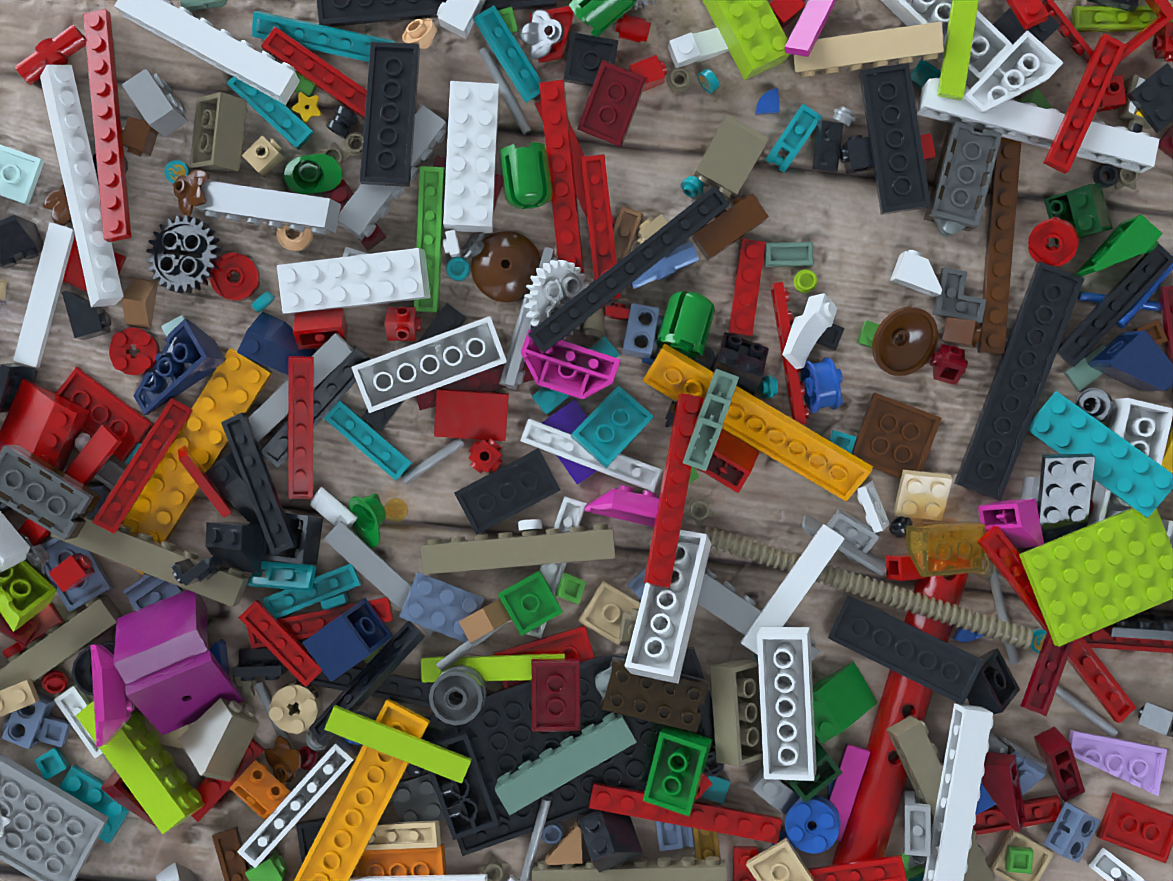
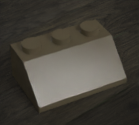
M222 92L197 98L189 169L221 173L239 171V167L242 164V143L245 139L243 130L244 121L247 117V100Z

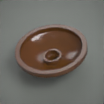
M502 231L486 237L483 240L484 247L477 256L472 257L471 272L476 286L488 298L498 302L510 303L523 299L525 294H530V290L526 286L533 285L530 277L537 275L536 269L539 268L541 261L538 249L527 237L516 232ZM503 261H509V262H510L509 268H507V269L502 268V267H501L502 262H503Z
M914 306L903 307L889 314L881 322L873 338L872 353L878 367L893 376H906L922 368L934 353L938 341V328L934 318L927 311Z

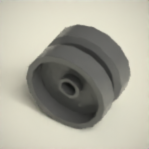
M451 666L443 671L432 685L429 694L430 707L435 716L444 723L451 725L466 724L476 717L485 703L487 695L486 682L481 674L470 666ZM455 691L460 692L462 697L457 696Z

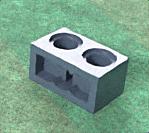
M631 303L622 348L623 355L650 359L651 354L656 353L658 345H656L657 339H654L656 330L661 328L663 316H658L660 308ZM648 316L651 323L643 325L639 322L638 318ZM638 338L644 339L647 346L645 348H638L634 341Z
M37 692L40 701L33 704L35 707L34 712L30 710L29 706L12 712L11 716L4 722L3 730L5 731L2 739L27 749L39 744L44 720L50 716L55 705L54 698ZM20 724L25 727V734L21 732Z
M1065 802L1044 845L1061 856L1079 863L1101 820L1083 809Z

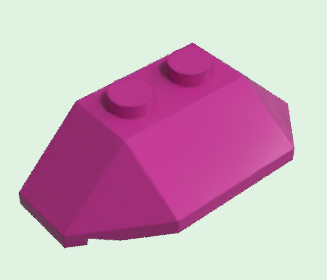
M527 335L521 349V354L537 385L582 400L613 384L621 359L560 340L542 354Z
M620 485L619 489L613 488L587 504L585 511L654 527L659 498L656 497L657 493L643 490V493L639 494L633 492V487Z
M90 645L96 747L107 745L131 718V711L135 710V704L126 696V684L113 664L114 654L103 645Z

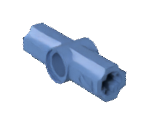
M690 241L674 249L631 284L633 290L654 280L660 281L675 274L677 270L697 262L699 258L694 245Z

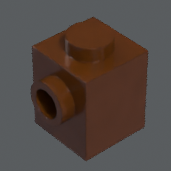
M128 116L126 126L121 129L123 146L128 148L127 152L132 155L141 157L143 153L151 156L159 132L149 126L146 121Z
M947 317L942 341L947 345L975 348L976 342L981 340L982 328H979L980 325L977 321Z

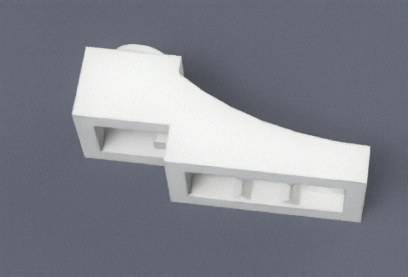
M717 27L703 32L688 33L670 40L668 44V50L676 69L693 62L700 63L729 51Z
M825 293L809 297L803 315L794 319L783 356L795 369L804 368L806 360L819 337L828 327H832L837 307Z

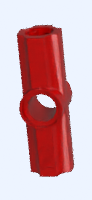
M73 24L54 39L47 38L39 42L35 47L36 52L16 65V70L28 84L32 85L40 79L46 65H67L68 58L86 45V38Z

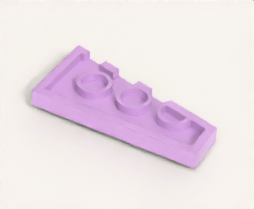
M1070 729L1068 742L1071 744L1075 758L1159 796L1167 749Z

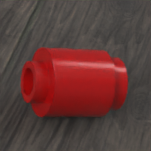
M624 14L623 18L617 20L615 32L619 33L618 38L637 43L641 41L647 42L651 23L646 22L644 18Z

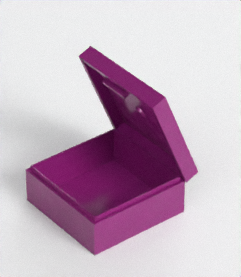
M185 590L117 618L113 664L126 684V696L162 735L197 721L220 698L229 701L234 700L237 703L243 702L240 689L210 650H208L207 607L200 594Z

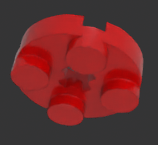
M1052 217L1041 221L1033 228L1028 239V250L1031 257L1037 263L1042 262L1051 266H1062L1074 257L1080 239L1072 224L1059 217ZM1048 238H1057L1059 240V247L1054 245L1049 247L1047 245L1049 243Z
M233 252L220 256L222 260L215 262L220 269H213L212 273L215 278L210 277L214 291L229 301H242L251 297L260 287V273L254 261L245 255ZM233 271L241 274L237 283L235 281L230 282L229 280L232 277L231 272Z
M134 327L115 333L109 347V356L114 368L124 374L134 376L149 372L156 363L155 357L157 353L160 352L157 340L149 332ZM133 345L140 349V353L136 354V358H132V355L129 354V350L132 349Z

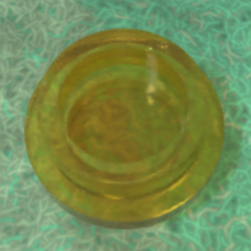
M391 499L384 506L386 518L392 522H400L408 514V506L402 499Z

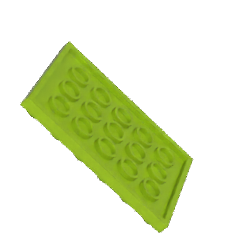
M1130 508L1019 554L1055 646H1062L1173 599V548L1157 508L1148 518L1141 515L1135 509Z

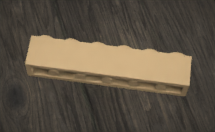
M942 21L817 39L809 57L794 55L795 73L800 74L801 78L815 76L816 71L823 70L825 74L839 73V68L849 67V71L864 69L863 65L873 64V68L888 66L889 61L898 60V64L912 63L913 58L923 57V61L936 60L938 55L944 52Z

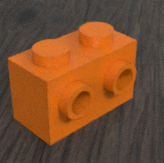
M256 760L230 787L239 798L264 820L275 811L291 792L287 789L285 783H281L270 773L267 766Z

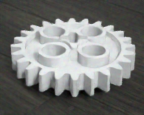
M551 260L550 263H543V269H536L538 276L530 277L533 285L526 286L530 290V294L524 295L525 298L529 299V303L525 304L524 307L530 308L526 317L533 318L530 322L531 326L537 327L590 285L588 282H583L586 274H580L581 268L575 267V263L564 260Z

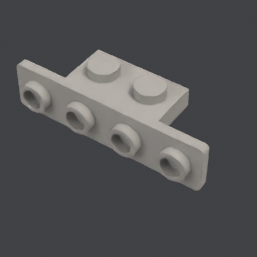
M839 508L826 525L845 538L838 550L845 553L846 557L850 560L863 564L868 571L884 576L886 573V562L869 552L880 537V533H874L871 527ZM806 514L803 517L802 528L809 535L815 536L823 523Z

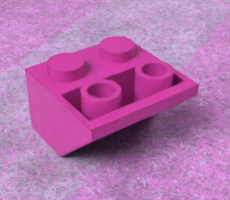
M1036 498L995 501L978 506L981 527L985 533L993 526H999L1015 548L1038 547L1044 544Z

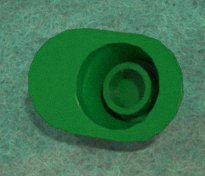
M312 154L292 159L286 165L284 176L288 187L294 192L312 194L335 189L340 184L342 169L333 157L327 154Z
M372 494L363 498L354 496L349 500L350 511L358 517L353 524L355 534L371 548H374L380 541L379 527L385 521L386 511L381 504L378 494Z

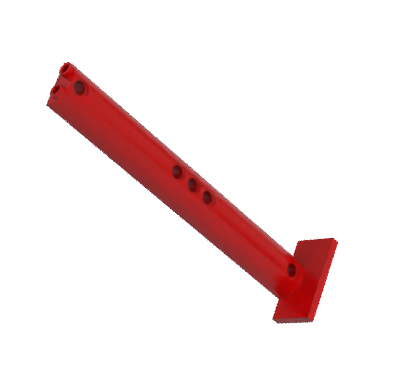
M934 551L932 556L924 554L925 579L916 580L913 593H921V596L927 595L929 599L934 597L936 601L940 599L943 600V603L949 602L951 606L955 604L959 608L970 571V562L956 558L954 563L946 560L948 555ZM946 567H950L951 575L945 579L943 577V570ZM910 610L907 611L904 622L947 643L949 641L953 625L950 626L947 622L941 623L940 619L935 621L932 617L926 618L924 614L919 616L918 612L913 614ZM891 669L888 673L866 747L870 751V755L841 842L838 841L831 865L883 858L887 849L908 775L898 754L894 759L888 760V754L894 751L895 747L886 729L910 715L924 722L933 695V690ZM909 704L911 706L909 713L902 715V708Z

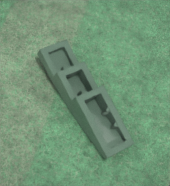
M717 368L715 369L683 460L684 464L703 471L707 470L739 376Z

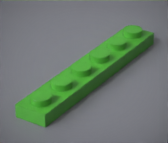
M420 166L416 248L425 250L431 298L414 300V307H416L418 312L439 313L445 191L444 167Z

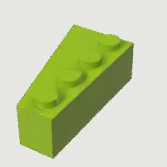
M24 560L0 572V613L14 632L52 602L57 589Z

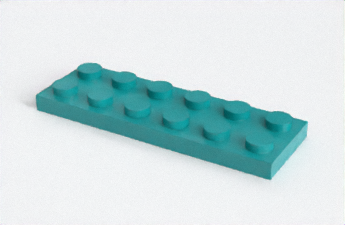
M1055 391L1030 422L1027 431L1058 454L1092 453L1095 456L1093 479L1146 518L1154 512L1173 490V474L1057 391Z

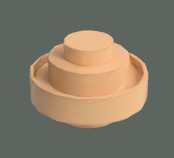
M430 18L416 19L409 23L404 31L403 41L407 44H419L421 49H426L433 43L437 28Z
M283 225L282 229L277 228L276 235L279 243L289 251L299 252L305 250L313 240L311 229L304 228V232H298L289 229V226Z

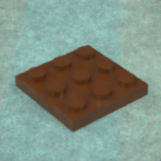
M873 393L857 434L852 455L873 466L872 469L901 479L903 470L922 472L942 418L878 393Z

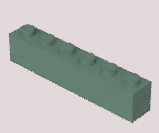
M615 712L608 714L602 719V723L596 726L594 724L587 726L581 731V735L575 738L573 736L566 738L560 743V747L554 750L552 748L547 749L534 762H531V760L526 761L513 774L508 772L499 777L495 785V791L508 814L515 813L637 742L635 735L623 714H616Z

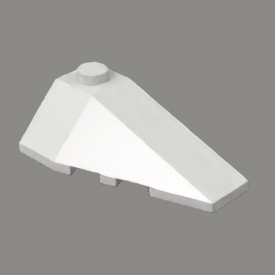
M1027 30L971 88L964 98L980 113H984L1047 81L1063 62Z

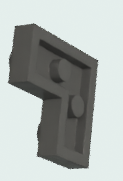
M946 267L941 268L939 284L942 292L941 295L936 296L933 315L977 321V323H982L986 299L963 295L967 271Z

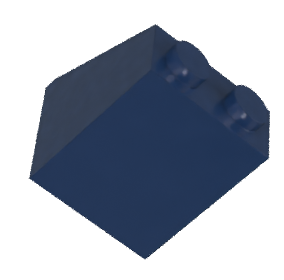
M1146 331L1120 333L1103 351L1088 363L1091 368L1139 391H1167L1173 387V363Z
M365 597L305 640L303 644L318 663L322 672L332 682L371 655L392 638L393 635Z

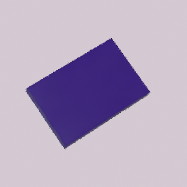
M573 400L543 421L542 424L571 435L587 416L577 401ZM556 455L577 485L597 471Z

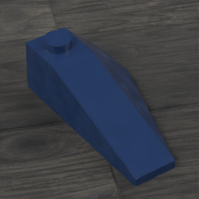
M263 311L247 329L237 351L240 355L288 375L289 356L312 357L317 352L314 348L298 350L291 326L285 321Z
M184 319L168 334L165 339L167 344L162 353H157L155 365L151 372L145 374L133 395L144 415L150 414L171 398L176 397L211 374L226 360L216 341L188 319Z

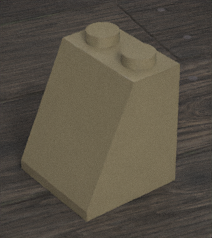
M726 115L698 165L694 176L700 179L706 187H709V185L712 187L716 186L724 198L729 199L732 197L735 199L769 138L733 117Z
M220 698L178 738L201 776L229 782L233 779L260 724L255 717L256 712L250 705H243L234 700L229 701Z

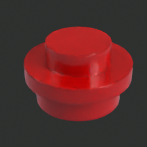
M57 670L46 673L42 679L43 687L51 694L62 692L68 684L67 675Z

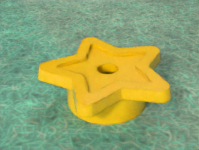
M299 92L298 103L291 108L292 111L300 113L305 124L311 117L322 116L318 106L319 96L308 97L303 92Z

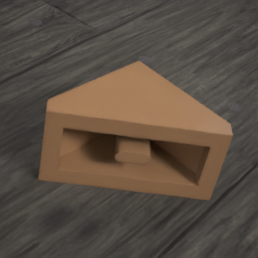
M139 278L132 279L121 299L126 325L151 329L158 287L157 281Z
M499 598L460 620L459 624L471 643L510 621L511 617Z
M578 819L564 833L562 840L554 844L546 853L545 862L548 865L583 863L581 827Z

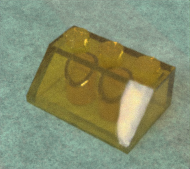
M959 521L906 525L907 551L921 577L986 572L985 552L977 543V540L985 534V523Z

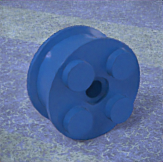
M829 357L823 358L818 363L806 361L804 368H801V381L804 383L805 395L803 396L808 409L812 413H817L820 408L826 407L832 410L838 409L843 404L840 383L843 381L841 370L836 369L835 364Z
M815 795L806 803L799 798L790 808L785 820L786 833L792 844L801 851L812 854L828 850L835 843L841 827V819L837 808L828 799L819 795ZM810 821H814L817 825H811Z

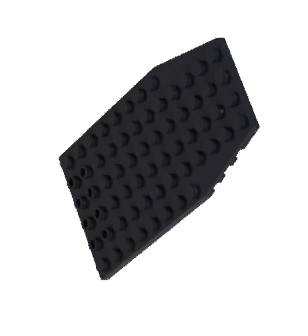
M688 647L681 673L705 679L694 647ZM628 653L595 656L580 662V731L532 732V680L487 694L481 710L474 719L466 724L451 725L444 723L434 713L424 717L430 720V723L422 737L423 740L471 758V763L462 784L428 771L452 839H457L462 856L533 832L542 797L509 815L495 791L497 779L505 773L510 772V774L518 771V767L526 761L531 760V762L539 759V755L550 748L554 750L560 747V743L570 736L575 738L581 735V731L591 724L596 726L602 723V719L612 712L602 709V696L596 688L595 678L597 674L610 668L612 656L627 659ZM708 689L704 704L699 703L698 706L701 718L697 733H692L712 739L710 747L712 748L715 746L713 703ZM623 715L637 742L544 795L551 798L544 828L595 810L589 808L593 782L645 792L659 734L665 725Z

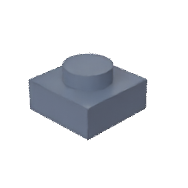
M51 716L46 717L39 741L58 747L65 746L71 728L70 722Z

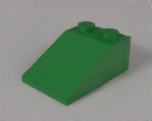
M1142 214L1123 221L1074 275L1082 277L1132 257H1138L1142 253H1150L1159 244L1157 240L1163 233Z
M854 662L847 664L813 684L815 737L821 744L842 733L878 703Z
M665 725L659 734L643 801L689 817L707 763L712 739Z

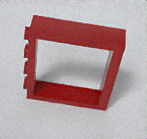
M1041 0L1047 12L1060 25L1057 29L1063 37L1070 39L1073 43L1071 48L1078 56L1082 55L1087 61L1085 64L1087 67L1093 54L1092 49L1054 0ZM1145 0L1157 18L1126 43L1118 63L1173 19V7L1168 0Z

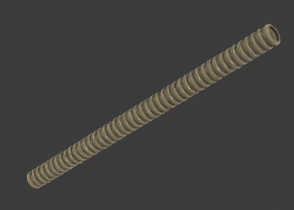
M710 525L705 527L703 533L707 534L711 542L710 548L714 546L716 550L723 549L724 553L729 551L731 555L735 553L737 557L744 556L746 560L751 558L752 562L757 560L759 564L766 563V566L772 565L774 569L779 567L780 571L785 569L787 573L791 571L800 558L796 553L789 554V551L783 552L781 548L777 550L775 546L770 548L766 543L761 545V542L757 541L755 543L753 539L746 540L744 536L739 538L738 534L733 536L731 532L727 534L725 530L718 531L716 527L711 529ZM831 564L825 566L816 579L817 583L822 581L824 585L830 584L833 588L837 586L839 590L844 588L845 592L852 591L854 595L859 593V596L864 597L865 595L867 599L874 598L876 602L881 600L882 604L887 602L889 606L896 605V608L900 609L902 607L904 611L910 610L913 614L918 612L919 616L924 614L926 618L932 617L935 621L940 619L941 623L947 622L950 626L954 624L957 628L961 626L963 630L969 629L972 633L977 631L978 635L984 634L987 638L991 636L992 639H999L1000 642L1006 641L1009 645L1014 643L1015 647L1021 646L1025 650L1031 645L1033 639V631L1030 628L1025 630L1024 626L1018 627L1015 623L1010 625L1008 621L1003 622L999 618L995 620L993 616L988 618L986 614L980 615V612L977 611L973 613L971 609L966 611L965 607L961 606L958 608V605L955 604L951 606L949 602L943 603V600L940 599L936 601L934 597L929 599L927 595L921 596V593L918 592L914 594L912 590L907 592L905 588L899 589V586L896 585L892 587L890 583L885 585L884 581L877 582L875 578L870 580L868 576L864 578L862 574L855 575L853 571L848 573L847 569L842 571L840 567L833 568Z

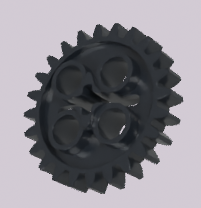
M185 215L184 218L176 216L175 221L167 219L168 226L160 224L161 232L154 231L153 234L156 239L148 241L153 245V248L146 249V252L152 254V257L146 259V262L153 264L149 267L148 271L155 273L152 278L159 281V285L165 287L166 290L175 291L180 294L184 292L191 294L193 289L200 291V283L208 286L207 277L215 278L212 270L220 269L215 264L216 261L222 260L221 257L216 255L222 248L215 245L220 239L213 236L216 231L209 228V224L196 217L192 218ZM171 251L181 254L191 253L193 255H202V258H194L186 255H181L179 257L174 254H166V252Z

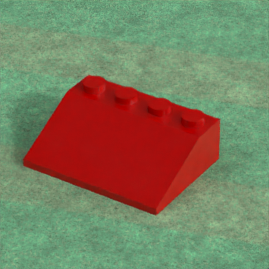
M23 379L0 430V452L4 445H19L63 472L75 445V439L81 432L89 410Z

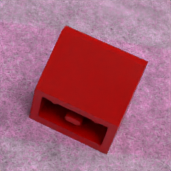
M722 429L707 470L695 469L733 492L739 493L749 477L760 452Z

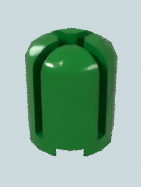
M569 0L571 1L569 6L580 21L582 20L587 26L590 25L593 28L590 33L595 37H599L634 7L637 0Z
M530 142V147L515 149V144L501 149L500 163L505 200L509 206L517 209H534L551 201L553 189L545 144Z
M687 291L674 293L669 298L656 345L662 349L664 344H667L688 358L697 359L698 354L702 356L715 314L714 304L700 293Z

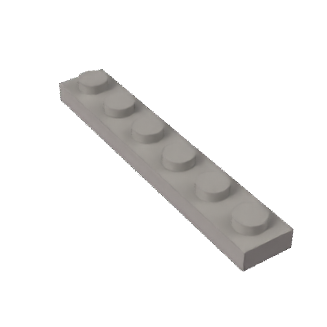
M544 248L539 265L540 269H543V263H550L551 260L558 261L554 249ZM530 308L526 309L505 380L506 387L517 390L518 384L522 385L525 377V371L522 370L525 360L521 354V349L528 329L533 330L536 328V326L530 325L533 318L526 317Z

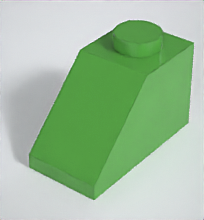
M275 851L266 856L256 868L251 865L245 874L249 881H285L288 872L287 864L284 858L278 856Z

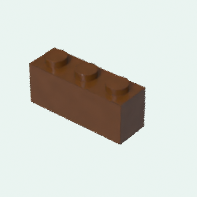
M753 193L747 197L745 194L738 197L732 202L735 206L729 210H723L712 222L706 224L693 234L692 240L707 261L762 224L769 217Z

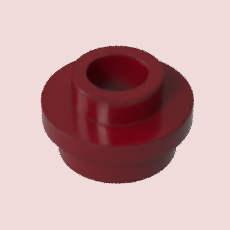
M308 746L302 747L299 750L301 756L300 767L304 770L312 769L318 762V751H314Z

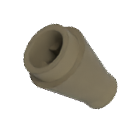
M605 306L585 320L581 329L584 338L599 341L605 335Z

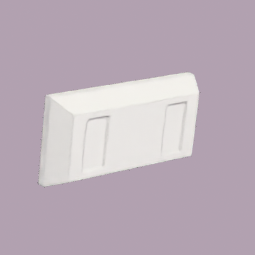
M322 487L310 502V506L334 526L342 521L351 528L358 518Z

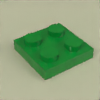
M540 570L498 593L500 600L521 636L563 613L561 606Z

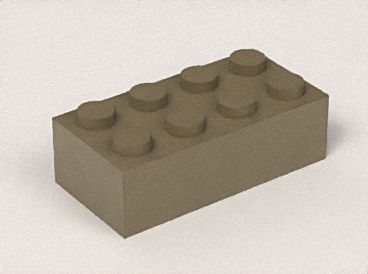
M738 658L711 665L710 678L717 763L742 766L762 759L763 744L758 659Z

